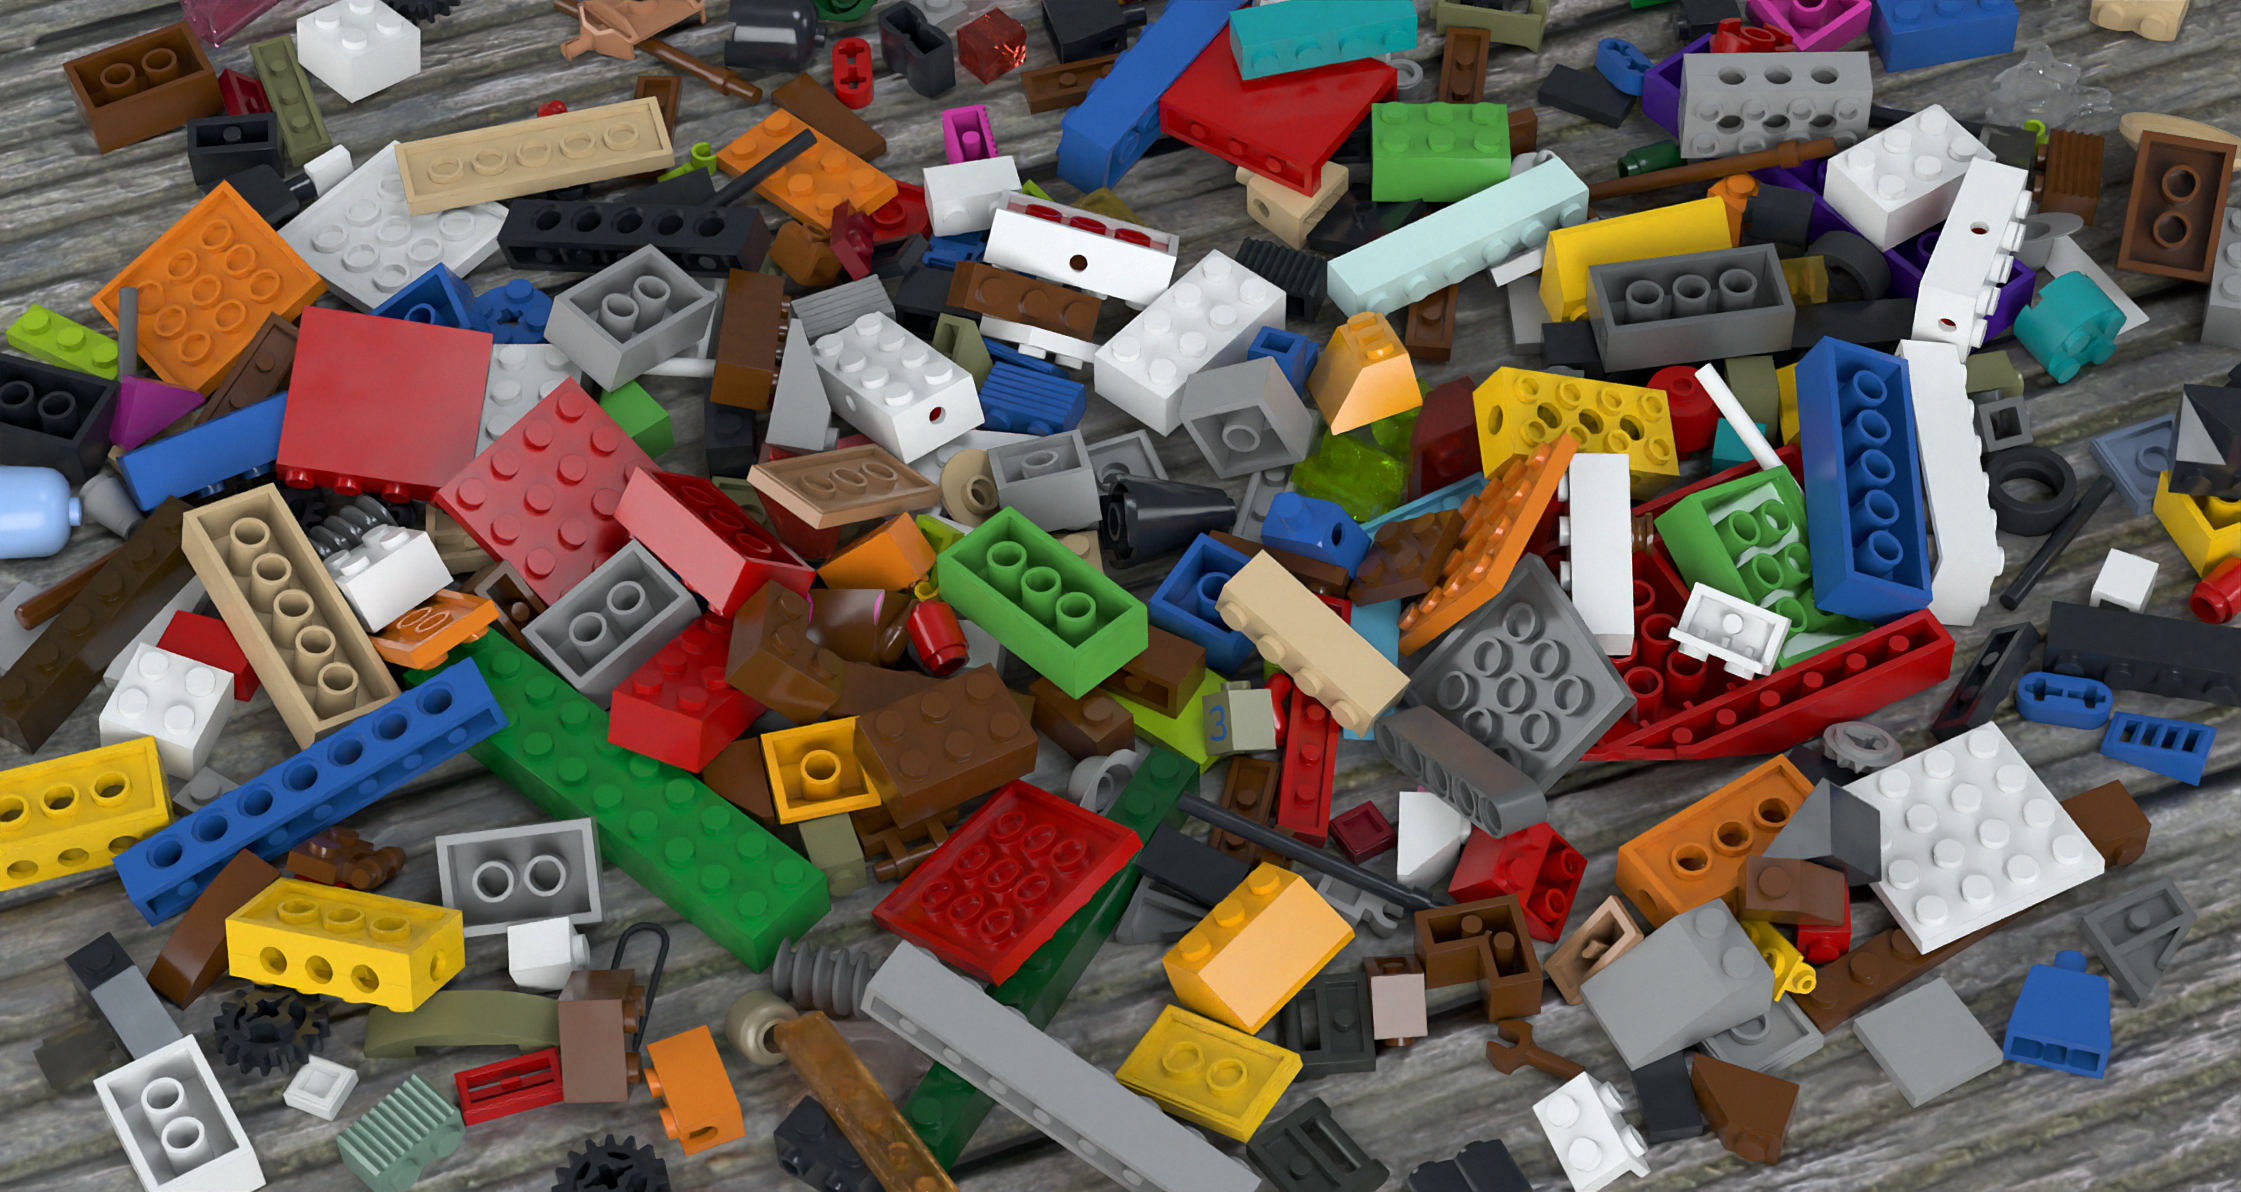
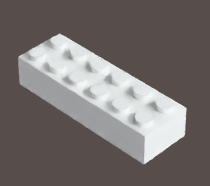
M1901 339L1894 356L1907 359L1909 365L1933 601L1927 607L1941 624L1972 626L1980 608L1985 607L1988 603L1991 584L1995 576L2001 575L2005 557L2003 548L1997 545L1995 536L1997 516L1995 510L1990 509L1987 496L1989 476L1987 472H1982L1980 462L1981 438L1974 433L1972 423L1974 403L1971 399L1967 398L1965 389L1967 369L1965 364H1960L1957 344Z

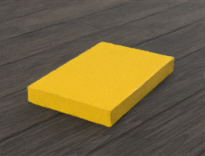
M1168 1004L1114 1076L1119 1084L1137 1096H1145L1152 1099L1162 1110L1247 1143L1303 1067L1298 1053Z

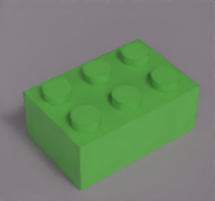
M1434 102L1432 104L1372 103L1370 128L1372 201L1408 202L1422 198L1424 202H1459L1509 179L1511 151L1507 104H1493L1489 102L1477 104H1448L1445 102Z

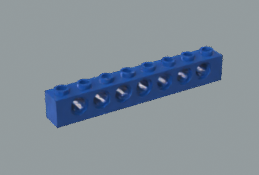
M470 656L458 664L447 667L442 673L419 686L403 692L396 699L373 712L357 718L353 723L327 738L313 743L309 748L281 764L270 767L263 774L235 790L224 793L219 799L189 816L180 818L173 825L150 838L134 844L127 851L112 858L132 903L151 927H154L193 905L215 877L243 848H246L265 862H269L505 728L510 723L488 683Z

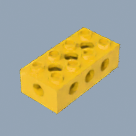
M1501 366L1472 393L1485 479L1492 480L1494 477H1498L1502 480L1516 460L1521 459L1525 462L1540 442L1545 441L1549 444L1563 432H1566L1580 443L1575 453L1629 454L1630 499L1650 501L1680 477L1667 394L1664 390Z
M154 735L0 772V892L114 864L112 858L127 851L134 844L150 838L175 823L167 772Z
M280 877L225 919L230 976L251 979L253 983L258 985L276 984L296 988L298 992L303 994L321 993L341 997L349 1003L367 1002L387 1006L394 1012H413L465 967L463 916L461 910Z

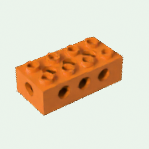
M1781 753L1618 847L1615 884L1656 929L1673 917L1717 898L1723 900L1737 920L1738 868L1747 856H1762L1815 787Z

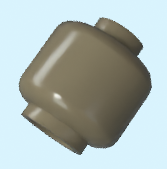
M754 990L741 995L731 1005L725 1019V1032L729 1043L745 1058L761 1066H770L787 1060L796 1051L802 1036V1024L799 1014L781 997L766 990Z

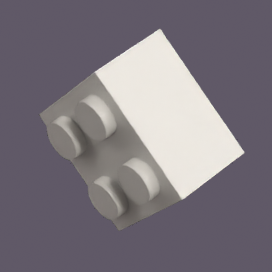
M341 0L297 19L298 63L351 103L421 72L420 29L381 0Z
M387 524L379 525L366 532L361 538L364 543L350 552L346 549L341 550L322 562L363 630L371 633H376L454 581L426 531L388 526Z
M141 642L99 716L101 747L154 735L167 774L191 781L204 765L234 709V674Z

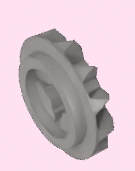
M1851 721L1833 724L1825 730L1821 742L1825 747L1824 755L1830 759L1837 760V766L1840 768L1848 767L1853 769L1856 774L1859 772H1865L1869 775L1902 761L1903 758L1902 747L1884 730L1863 722Z

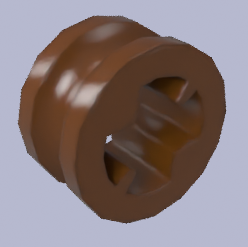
M1631 512L1632 556L1636 551L1644 552L1645 556H1652V512H1645V515L1641 518L1635 517L1634 513Z

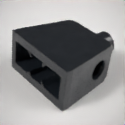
M1041 0L1042 23L1060 65L1120 53L1125 49L1128 50L1127 30L1147 25V16L1142 0L1120 5L1117 0Z
M266 164L199 187L203 199L220 183L226 180L276 232L301 213L299 204L317 196L315 186L305 172L284 182L273 168Z

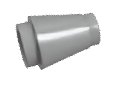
M104 474L97 475L90 479L80 490L78 497L81 498L83 513L119 536H122L126 541L146 521L116 478H109Z

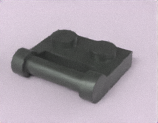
M1366 972L1315 975L1280 1009L1283 1048L1300 1054L1303 1067L1292 1080L1293 1083L1303 1082L1316 1075L1376 1071V1054ZM1315 1000L1320 1050L1305 1051L1300 1004L1303 1001Z
M1319 1097L1309 1100L1246 1143V1155L1280 1192H1374L1386 1182L1390 1174L1388 1168L1379 1159H1371L1331 1117V1108ZM1316 1131L1353 1172L1345 1176L1305 1132Z

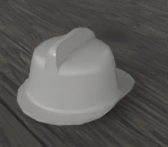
M2063 212L2040 213L2026 216L2025 219L2020 218L2019 223L2026 225L2024 239L2019 252L2010 251V254L2035 272L2042 268L2049 259L2055 238L2076 232L2082 228L2084 220L2078 215Z
M1128 749L1115 751L1109 757L1092 756L1085 758L1076 765L1071 773L1064 793V799L1105 817L1141 766L1142 760L1136 752Z

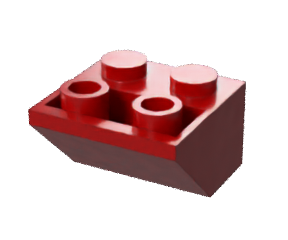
M1545 821L1499 839L1493 838L1474 824L1447 893L1459 904L1517 893L1530 938L1554 943L1560 939L1588 861Z

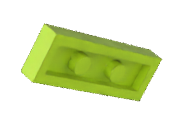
M36 303L5 332L10 345L54 366L118 381L117 341ZM137 353L138 371L144 363L142 357Z

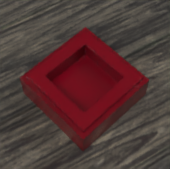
M1371 800L1329 820L1328 833L1351 863L1359 865L1398 845V834Z

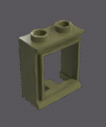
M1432 0L1430 19L1437 20L1436 38H1441V34H1447V27L1491 30L1490 41L1526 46L1538 53L1553 0H1531L1528 14L1461 5V0Z

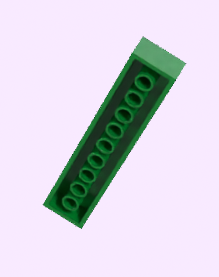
M488 626L489 631L479 639L467 644L460 642L448 650V658L440 665L429 670L410 668L403 674L406 690H411L442 673L447 667L458 664L471 656L488 683L510 725L464 751L556 821L596 816L602 856L759 975L775 961L780 945L787 936H789L792 946L831 911L827 877L824 872L684 769L609 743L610 715L490 626Z

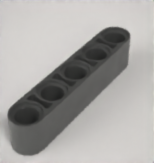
M1419 704L1375 721V741L1378 749L1387 761L1493 838L1499 839L1546 821L1548 814L1546 799L1539 785L1533 779L1427 705Z

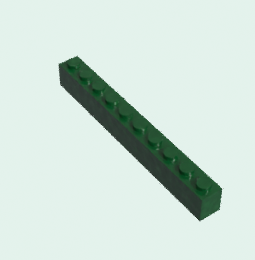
M1157 745L1152 748L1105 816L1107 819L1134 830L1144 846L1128 860L1124 868L1116 872L1092 895L1087 904L1080 907L1064 922L1051 939L1043 943L1025 960L1014 975L1007 978L999 987L989 983L984 990L986 995L1003 1006H1011L1025 1015L1031 1025L1044 1032L1128 908L1143 877L1142 874L1137 872L1135 864L1159 825L1162 823L1179 832L1190 815L1176 808L1184 790L1201 797L1199 763ZM936 1060L891 1124L895 1159L942 1182L996 1100Z

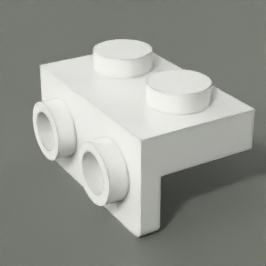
M1696 582L1678 627H1671L1668 637L1680 641L1677 651L1706 662L1708 654H1712L1726 660L1725 671L1752 681L1755 672L1770 676L1792 620Z
M1584 1071L1532 1106L1576 1192H1597L1628 1170H1631L1641 1178L1651 1172L1643 1157V1154L1648 1152L1647 1145L1639 1132L1631 1124L1627 1125L1620 1113V1111L1625 1109V1104L1617 1090L1608 1081L1601 1084Z

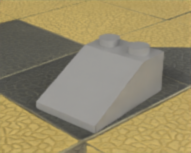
M791 318L765 442L767 462L837 450L839 428H832L831 408L801 319Z
M1717 898L1673 917L1580 985L1579 993L1630 1070L1634 1071L1769 1012L1775 974L1723 900Z

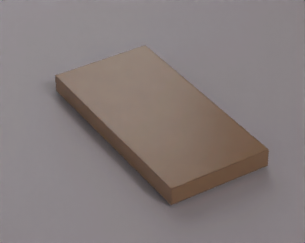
M875 443L752 465L747 478L749 483L817 530L937 506L943 493L939 486Z

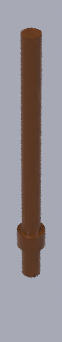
M554 1V8L579 20L577 4L580 3L579 1ZM652 36L634 45L635 48L708 82L710 89L725 96L733 94L753 105L758 104L762 98V89L740 79L737 72L723 65L712 66Z
M1834 136L1799 143L1798 139L1778 142L1776 148L1586 185L1589 188L1588 203L1781 165L1782 169L1802 166L1805 160L1836 155L1837 144Z

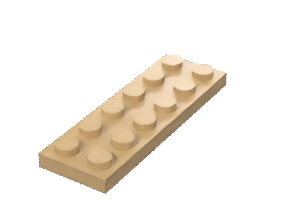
M656 96L394 145L410 217L675 167L673 149Z

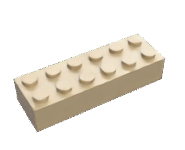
M274 483L183 513L181 549L302 751L309 748L313 743L327 738L350 725L357 718L373 712L402 694Z

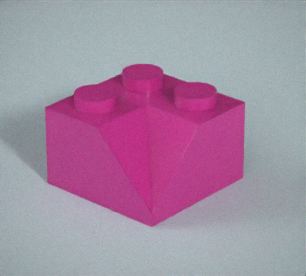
M1746 0L1745 15L1756 28L1763 29L1764 23H1768L1790 33L1793 36L1791 45H1797L1795 52H1835L1868 29L1872 3L1869 0Z

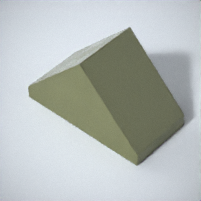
M940 313L931 347L972 374L975 388L978 392L981 390V387H984V382L988 379V374H991L992 367H994L975 321Z
M1772 355L1724 358L1725 384L1753 422L1766 424L1765 439L1772 449H1775L1779 385Z

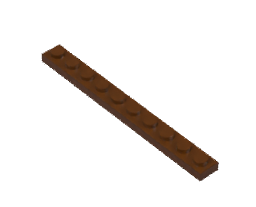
M1447 27L1437 102L1448 104H1477L1483 102L1491 30ZM1430 202L1431 206L1422 215V218L1457 202ZM1460 282L1433 292L1420 301L1410 303L1404 343L1410 358L1450 361Z

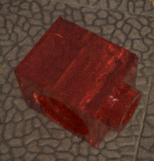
M998 7L956 31L959 63L986 85L1027 61L1025 46L1027 35L1024 27L1018 20L1011 19Z

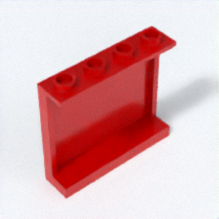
M1246 5L1243 9L1250 8L1252 6ZM1229 23L1160 97V128L1162 132L1312 198L1321 188V167L1370 113L1371 104L1378 103L1380 100L1387 103L1397 102L1398 69L1385 62L1367 57L1243 80L1230 46Z
M303 305L276 461L277 480L285 481V484L297 489H311L314 485L330 487L336 493L345 496H359L362 492L378 494L384 500L393 503H407L410 499L427 501L430 506L444 510L433 499L434 496L475 458L488 368H490L493 333Z

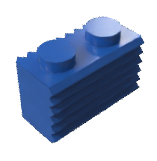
M1000 361L995 362L991 374H988V379L984 382V387H981L980 394H977L985 422L979 426L982 429L986 428L988 431L1045 437L1076 429L1086 410L1084 384Z

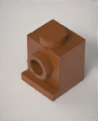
M789 221L782 225L768 254L799 285L832 287L842 266V263L830 248L827 232L811 223H804L801 226L796 221Z

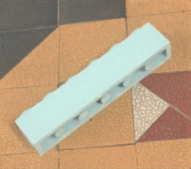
M1557 156L1328 261L1327 294L1348 318L1368 311L1374 312V314L1382 312L1385 317L1388 313L1412 302L1420 301L1427 295L1448 285L1459 283L1466 277L1485 269L1489 265H1497L1506 257L1522 249L1532 248L1534 245L1547 239L1549 231L1577 226L1586 222L1589 188Z

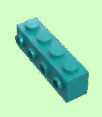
M1289 0L1229 11L1230 46L1242 79L1248 80L1417 48L1418 15L1412 0Z

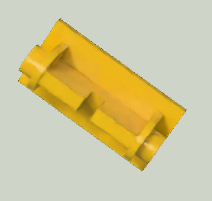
M1739 922L1742 929L1775 974L1772 994L1774 1001L1778 1002L1785 990L1807 994L1815 988V970L1809 964L1802 962L1804 957L1770 922Z

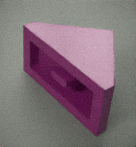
M124 373L108 437L114 446L129 452L206 402L201 393L186 386Z

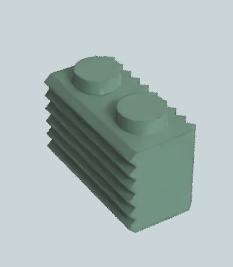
M413 1073L411 1079L405 1080L403 1085L397 1087L394 1093H389L386 1100H380L378 1106L372 1107L369 1113H364L361 1120H355L353 1126L347 1127L344 1133L338 1134L336 1142L343 1163L348 1169H351L354 1175H357L361 1181H364L373 1192H395L396 1190L401 1192L410 1188L419 1178L421 1170L437 1156L443 1158L454 1152L459 1146L466 1130L460 1110L419 1073Z

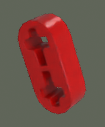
M858 37L844 38L838 41L832 49L835 97L847 108L857 110L870 105L875 95L871 48L864 39ZM856 57V64H848V58ZM858 82V89H850V83Z

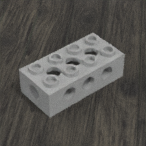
M1868 51L1684 54L1677 119L1681 158H1725L1776 148L1778 142L1798 139L1799 143L1832 136L1836 140V155L1865 141L1873 95Z

